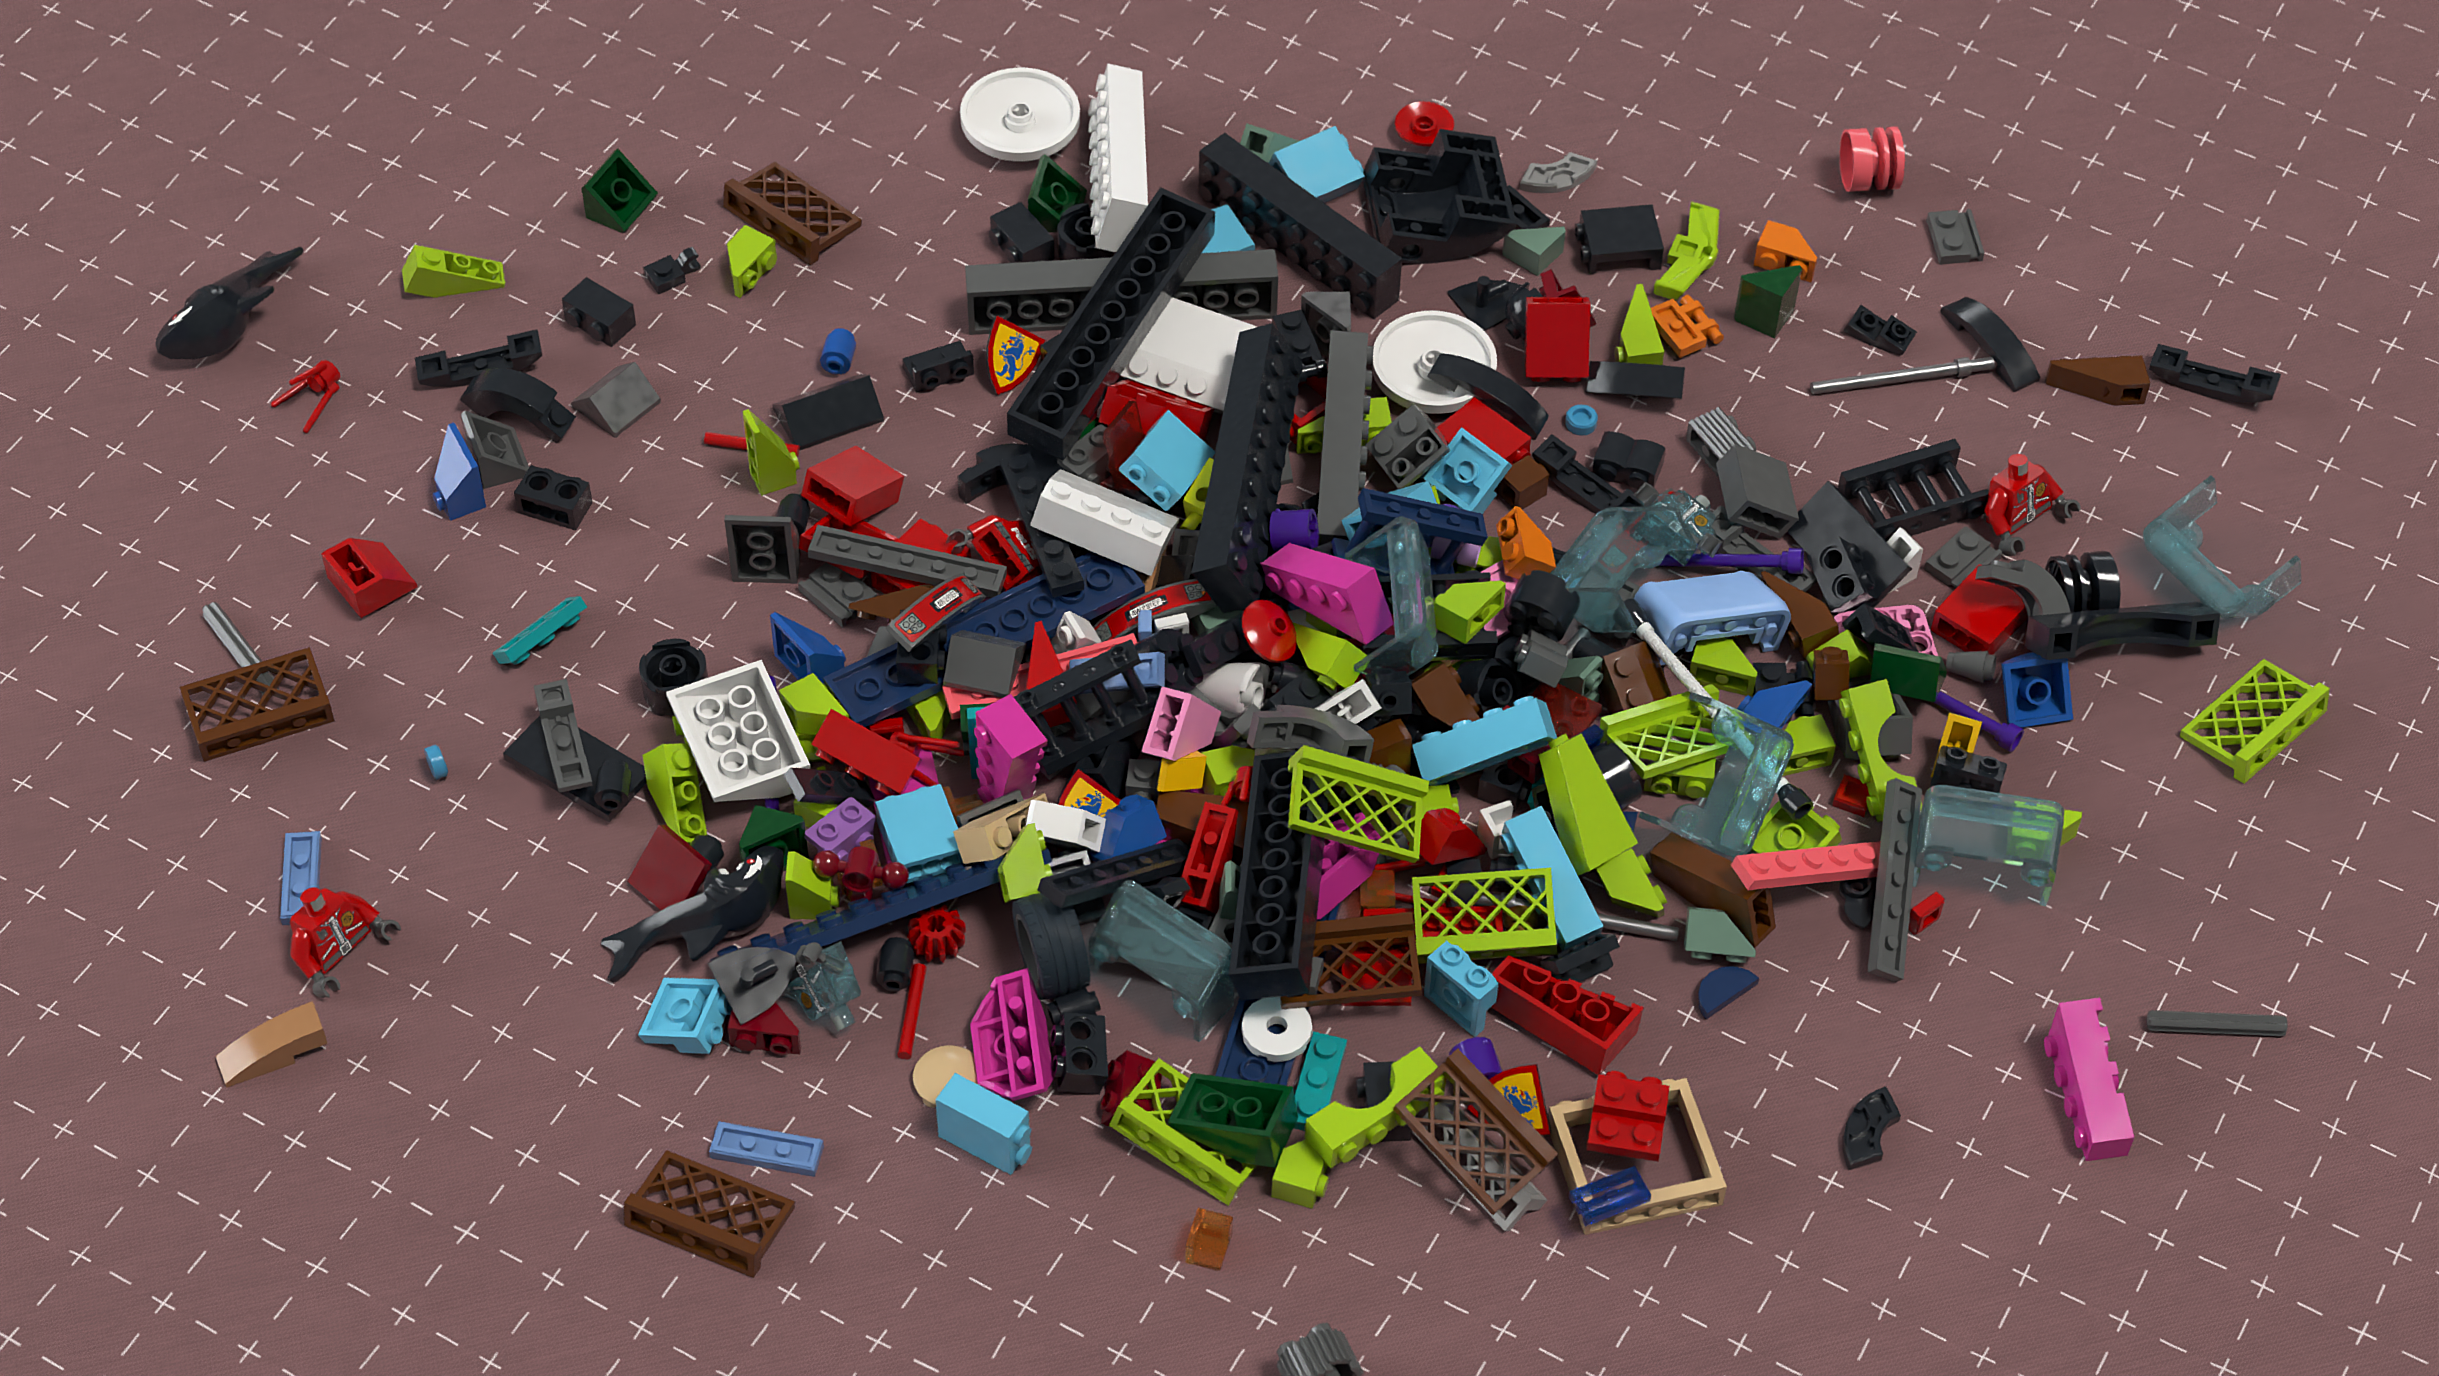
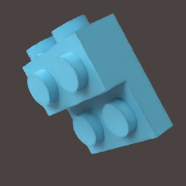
M1461 427L1448 444L1451 451L1434 464L1423 479L1436 486L1438 497L1443 502L1448 497L1455 502V506L1459 509L1483 514L1497 495L1494 492L1495 488L1513 465Z
M1446 941L1427 957L1424 996L1473 1037H1476L1485 1028L1486 1011L1496 1003L1498 982L1486 968L1473 963L1468 954L1459 946L1452 945Z
M663 978L638 1036L644 1043L674 1044L680 1053L710 1054L713 1044H718L722 1040V1024L726 1015H731L732 1008L716 979Z

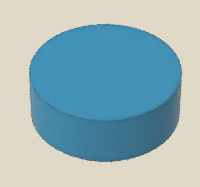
M1575 405L1567 411L1565 424L1567 429L1573 434L1588 435L1596 429L1598 415L1590 406Z
M438 745L424 748L426 760L435 780L446 777L448 769Z

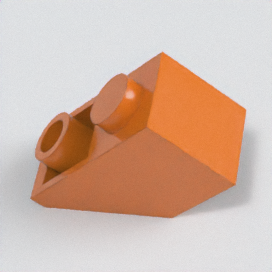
M1768 220L1757 244L1754 266L1766 270H1774L1800 265L1802 268L1800 279L1812 283L1817 256L1799 230Z
M1515 506L1500 519L1496 527L1505 575L1519 579L1525 572L1526 576L1530 575L1533 570L1551 573L1556 568L1551 541L1520 507Z

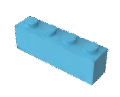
M1533 696L1523 697L1514 702L1515 706L1505 710L1502 708L1491 709L1483 713L1484 718L1474 722L1463 720L1453 724V730L1442 734L1440 731H1436L1422 736L1421 742L1412 745L1422 779L1428 780L1430 786L1442 785L1549 745L1548 742L1556 739L1557 735L1546 702Z
M1539 806L1505 821L1500 840L1506 853H1512L1518 865H1515V869L1551 867L1556 939L1561 950L1563 951L1601 934L1604 926L1543 807ZM1531 878L1526 882L1533 893L1531 896L1534 899H1537L1546 889L1545 878ZM1546 898L1541 902L1545 908H1547ZM1538 908L1535 909L1539 915L1542 914ZM1543 913V915H1544V917H1545V919H1546V921H1547V923H1548V917Z

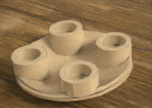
M940 1046L928 1051L918 1060L913 1072V1082L916 1091L922 1097L923 1103L926 1106L936 1107V1098L955 1073L978 1084L975 1058L971 1051L959 1046Z

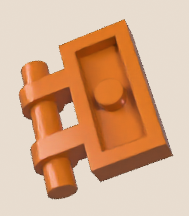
M1685 295L1681 298L1680 303L1682 306H1679L1674 299H1670L1651 307L1658 333L1679 358L1705 348L1707 338H1710L1714 344H1718L1724 339L1723 334L1719 331L1720 326L1712 318L1709 319L1704 313L1705 309L1698 300L1694 301L1690 295Z

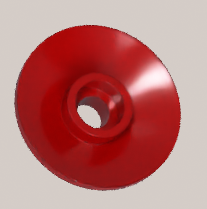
M1427 101L1414 102L1399 110L1395 118V129L1398 135L1408 143L1417 146H1432L1439 129L1454 130V119L1451 113L1439 104Z
M1257 600L1246 607L1242 616V629L1248 644L1261 658L1274 663H1280L1289 659L1294 654L1297 643L1296 630L1287 613L1275 603L1267 600Z

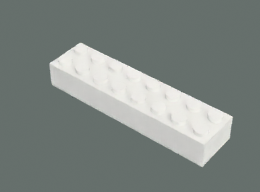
M1107 64L1104 75L1099 74L1096 84L1097 99H1091L1088 116H1091L1089 133H1092L1089 142V149H1092L1089 165L1093 166L1090 174V183H1093L1090 200H1094L1091 208V217H1094L1091 234L1095 235L1096 248L1117 252L1148 206L1142 71Z

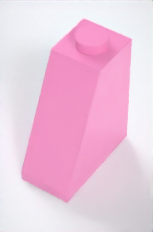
M1162 687L1141 752L1175 761L1211 744L1221 711L1192 694Z

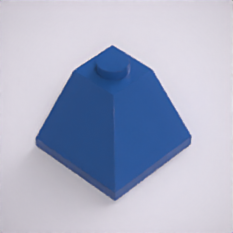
M454 422L448 424L434 477L437 492L433 493L438 510H445L450 521L486 508L478 465Z
M776 612L770 615L774 655L797 680L814 673L824 683L823 677L845 667L846 657L838 645H832L823 635Z
M2027 653L2001 663L2008 725L2014 723L2019 727L2073 720L2068 658L2046 660L2036 653Z
M1806 680L1758 691L1753 698L1747 695L1736 709L1740 713L1737 719L1756 737L1769 746L1809 695L1812 684Z
M1138 794L1123 798L1118 806L1109 810L1103 817L1106 819L1100 852L1087 853L1090 860L1098 862L1152 846L1167 837L1154 802Z

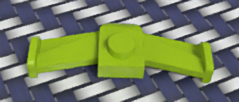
M1691 201L1688 237L1680 234L1676 235L1667 258V263L1673 265L1660 280L1657 279L1653 291L1655 295L1677 300L1703 271L1714 265L1719 252L1717 248L1719 209Z

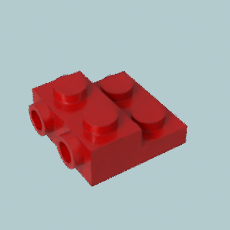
M1609 1071L1605 1075L1598 1074L1587 1150L1659 1162L1670 1086L1662 1085V1081L1656 1077H1644L1641 1081L1627 1079V1076L1620 1071Z

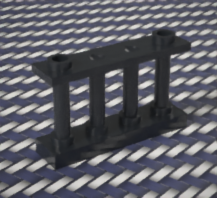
M1956 439L1841 472L1838 490L1848 500L1853 498L1859 499L1873 522L1872 526L1886 541L1893 536L1899 527L1903 528L1910 536L1966 519L1978 518L1985 514V507L1989 497L1988 489L1971 493L1957 471L1956 466L1961 447ZM1944 473L1959 497L1943 502L1927 476ZM1910 481L1916 482L1930 506L1914 510L1899 485ZM1887 490L1902 515L1886 519L1870 493Z
M1470 570L1456 574L1381 576L1377 574L1385 598L1401 597L1404 634L1387 635L1383 632L1367 645L1362 643L1361 651L1370 657L1367 663L1495 658L1498 644L1497 631H1487L1483 627L1466 644L1438 629L1437 633H1419L1417 631L1414 597L1434 596L1435 600L1439 594H1444L1453 584L1490 581V572L1481 573L1476 570Z
M1131 639L1122 644L1115 645L1110 650L1031 689L1024 690L1014 697L1048 740L1047 745L1042 748L1045 753L1041 759V763L1048 775L1150 726L1160 693L1157 688L1146 692L1134 666L1142 662ZM1121 673L1134 699L1116 707L1103 682ZM1091 688L1104 713L1085 722L1072 697ZM1060 703L1073 729L1055 737L1042 712Z

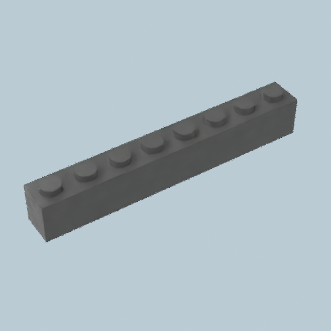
M1333 330L1330 332L1317 517L1319 527L1318 546L1331 542L1333 538L1349 541L1341 520L1359 508L1358 491L1365 488L1366 472L1360 471V465H1366L1367 446H1361V441L1368 440L1369 421L1363 420V414L1369 415L1371 396L1364 394L1365 389L1371 390L1372 371L1366 370V365L1373 364L1374 346H1368V333Z

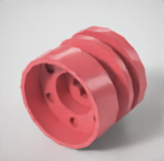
M1897 126L1887 127L1884 131L1883 127H1877L1872 133V138H1870L1866 128L1844 129L1840 141L1839 156L1841 178L1846 192L1868 191L1871 187L1872 178L1877 190H1885L1886 186L1889 189H1900L1904 177L1905 152L1899 128Z

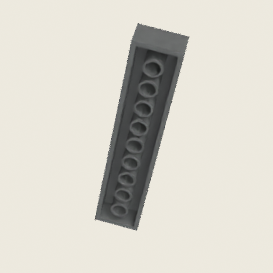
M1275 249L1201 253L1172 298L1237 320L1272 319V316L1277 315L1278 270ZM1112 258L965 265L969 335L989 334L995 315L1029 332L1064 330Z

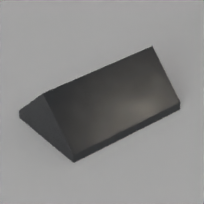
M858 374L772 404L773 410L791 443L800 445V450L884 421L871 377L865 374Z

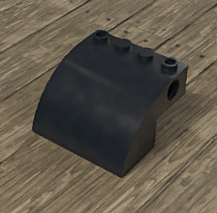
M1439 129L1428 154L1374 147L1363 169L1364 178L1362 181L1374 237L1378 242L1400 256L1402 263H1441L1470 256L1495 244L1514 230L1516 226L1497 141L1494 136Z

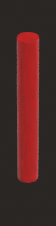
M712 432L705 433L704 444L747 450L746 437ZM785 443L789 453L794 451L798 458L800 445Z
M921 963L913 965L897 1054L900 1059L904 1060L911 1058L927 969Z

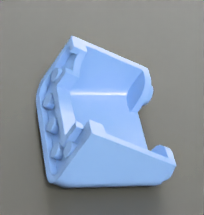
M1745 571L1670 581L1647 582L1639 588L1634 597L1645 610L1649 624L1654 628V633L1659 636L1674 654L1682 648H1685L1686 652L1693 651L1698 640L1746 634L1749 635L1752 644L1759 643L1763 652L1778 650L1791 620V613L1785 601L1757 576ZM1657 655L1660 665H1665L1666 663Z

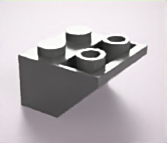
M1412 404L1365 445L1398 489L1410 486L1451 451L1439 429L1428 415L1415 404Z

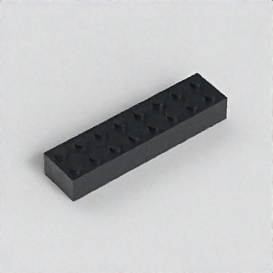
M1225 132L1199 151V194L1206 201H1210L1217 207L1227 204L1239 222L1249 232L1259 236L1271 248L1277 249L1288 257L1292 263L1302 267L1314 279L1320 280L1331 288L1333 292H1350V303L1357 310L1364 312L1372 319H1376L1399 301L1402 258Z
M1297 751L1254 756L1229 976L1240 1000L1309 994L1325 838L1288 828L1292 773L1288 772L1289 759ZM1303 776L1302 784L1311 795L1320 790L1312 778ZM1322 793L1314 800L1326 815L1329 800ZM1307 804L1300 808V820L1310 823L1318 820Z

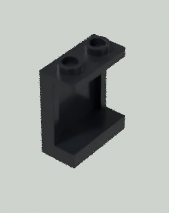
M1653 204L1581 210L1580 222L1575 223V238L1577 242L1581 241L1580 258L1582 264H1587L1589 274H1596V266L1599 262L1645 258L1649 270L1661 269L1664 246Z

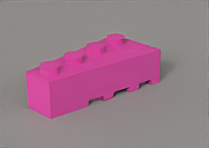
M1288 543L1261 563L1265 573V583L1272 592L1365 645L1394 624L1376 570L1373 567Z
M1009 694L976 712L974 733L977 738V748H975V753L979 764L976 772L980 782V787L977 791L983 804L1017 789L1021 791L1024 800L1033 797L1037 782L1035 774L1040 771V765L1037 761L1043 758L1045 752L1042 748L1048 742L1014 697Z
M2100 998L2059 1003L2049 1034L2044 1039L2046 1055L2049 1058L2052 1057L2055 1065L2054 1078L2057 1087H2062L2065 1096V1113L2068 1118L2072 1117L2075 1126L2074 1139L2076 1146L2082 1148L2086 1161L2128 1156L2135 1138L2124 1093H2116L2119 1086V1072L2116 1061L2109 1062L2107 1042L2110 1041L2107 1026L2100 1027L2098 1014L2103 1010Z

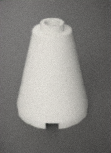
M1260 662L1224 663L1203 675L1202 682L1196 685V687L1211 702L1230 713H1241L1253 703L1260 709L1269 700L1265 699L1266 688L1271 689V685L1268 684L1270 668L1268 665Z

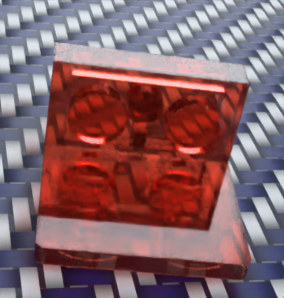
M1129 401L1105 429L1103 444L1107 448L1109 471L1113 475L1115 487L1141 490L1119 471V467L1130 457L1144 439L1136 401Z
M1540 683L1531 695L1546 702L1557 737L1565 733L1569 739L1581 733L1584 735L1602 711L1601 704L1559 683L1554 689Z

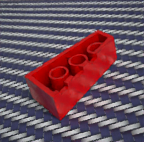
M1509 955L1491 973L1498 982L1496 1003L1491 1008L1597 1075L1606 1069L1637 1034L1644 1007L1634 1003L1631 1004V1007L1615 1001L1616 996L1603 991L1601 995L1581 988L1582 983L1572 979L1568 981L1559 980L1551 976V971Z

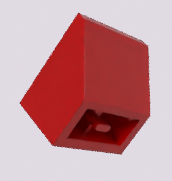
M348 538L321 553L327 578L360 618L417 588L415 580L382 542Z

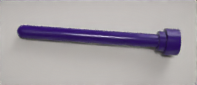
M1789 548L1788 551H1783L1782 554H1715L1713 558L1709 554H1686L1690 558L1687 565L1683 564L1671 553H1652L1647 558L1651 566L1782 567V571H1788L1789 574H1803L1804 569L1803 548Z
M1941 691L1934 702L1954 714L1982 721L1981 729L1994 735V739L1999 742L1998 745L2009 752H2013L2023 737V728L2014 723L2008 725L2004 722L2000 724Z

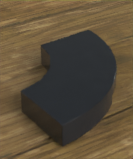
M1886 1086L1865 1096L1855 1106L1847 1121L1843 1135V1155L1848 1170L1882 1161L1881 1136L1888 1127L1899 1122L1901 1117Z

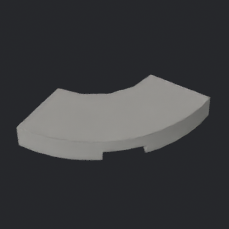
M1569 152L1563 159L1555 163H1530L1520 182V190L1543 194L1572 189L1586 181L1593 174L1597 167V160Z

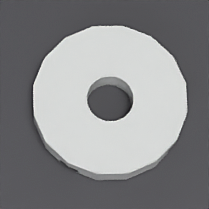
M1280 996L1269 997L1254 1002L1244 1013L1241 1031L1243 1041L1251 1053L1258 1057L1259 1054L1267 1057L1269 1061L1280 1062L1291 1060L1303 1053L1311 1040L1312 1022L1310 1014L1304 1007L1281 1010ZM1273 1024H1280L1286 1028V1031L1281 1034H1273L1267 1028Z

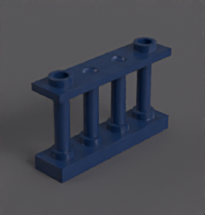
M1363 488L1358 496L1362 522L1350 541L1333 538L1331 543L1334 556L1373 567L1378 575L1455 574L1453 562L1465 543L1483 546L1488 536L1484 517L1481 513ZM1375 524L1392 527L1381 547L1364 544ZM1406 530L1422 533L1411 553L1394 550ZM1435 537L1452 540L1440 560L1424 557Z

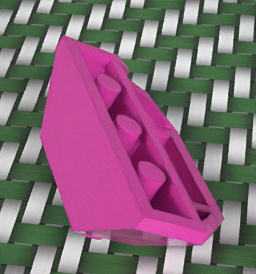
M1363 812L1355 814L1353 817L1357 824L1366 818ZM1343 819L1331 822L1336 830L1343 832L1349 830ZM1370 822L1360 827L1368 839L1377 841L1381 838ZM1325 838L1317 919L1323 918L1372 875L1379 853Z
M1026 968L995 977L990 985L991 990L981 1002L970 1023L978 1085L1011 1101L1047 1092L1054 1079L1052 1075L1046 1017L1030 970Z

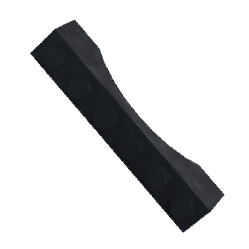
M2196 601L2029 616L2025 648L2046 660L2075 658L2080 653L2089 649L2113 644L2155 643L2184 647L2216 645L2221 613Z

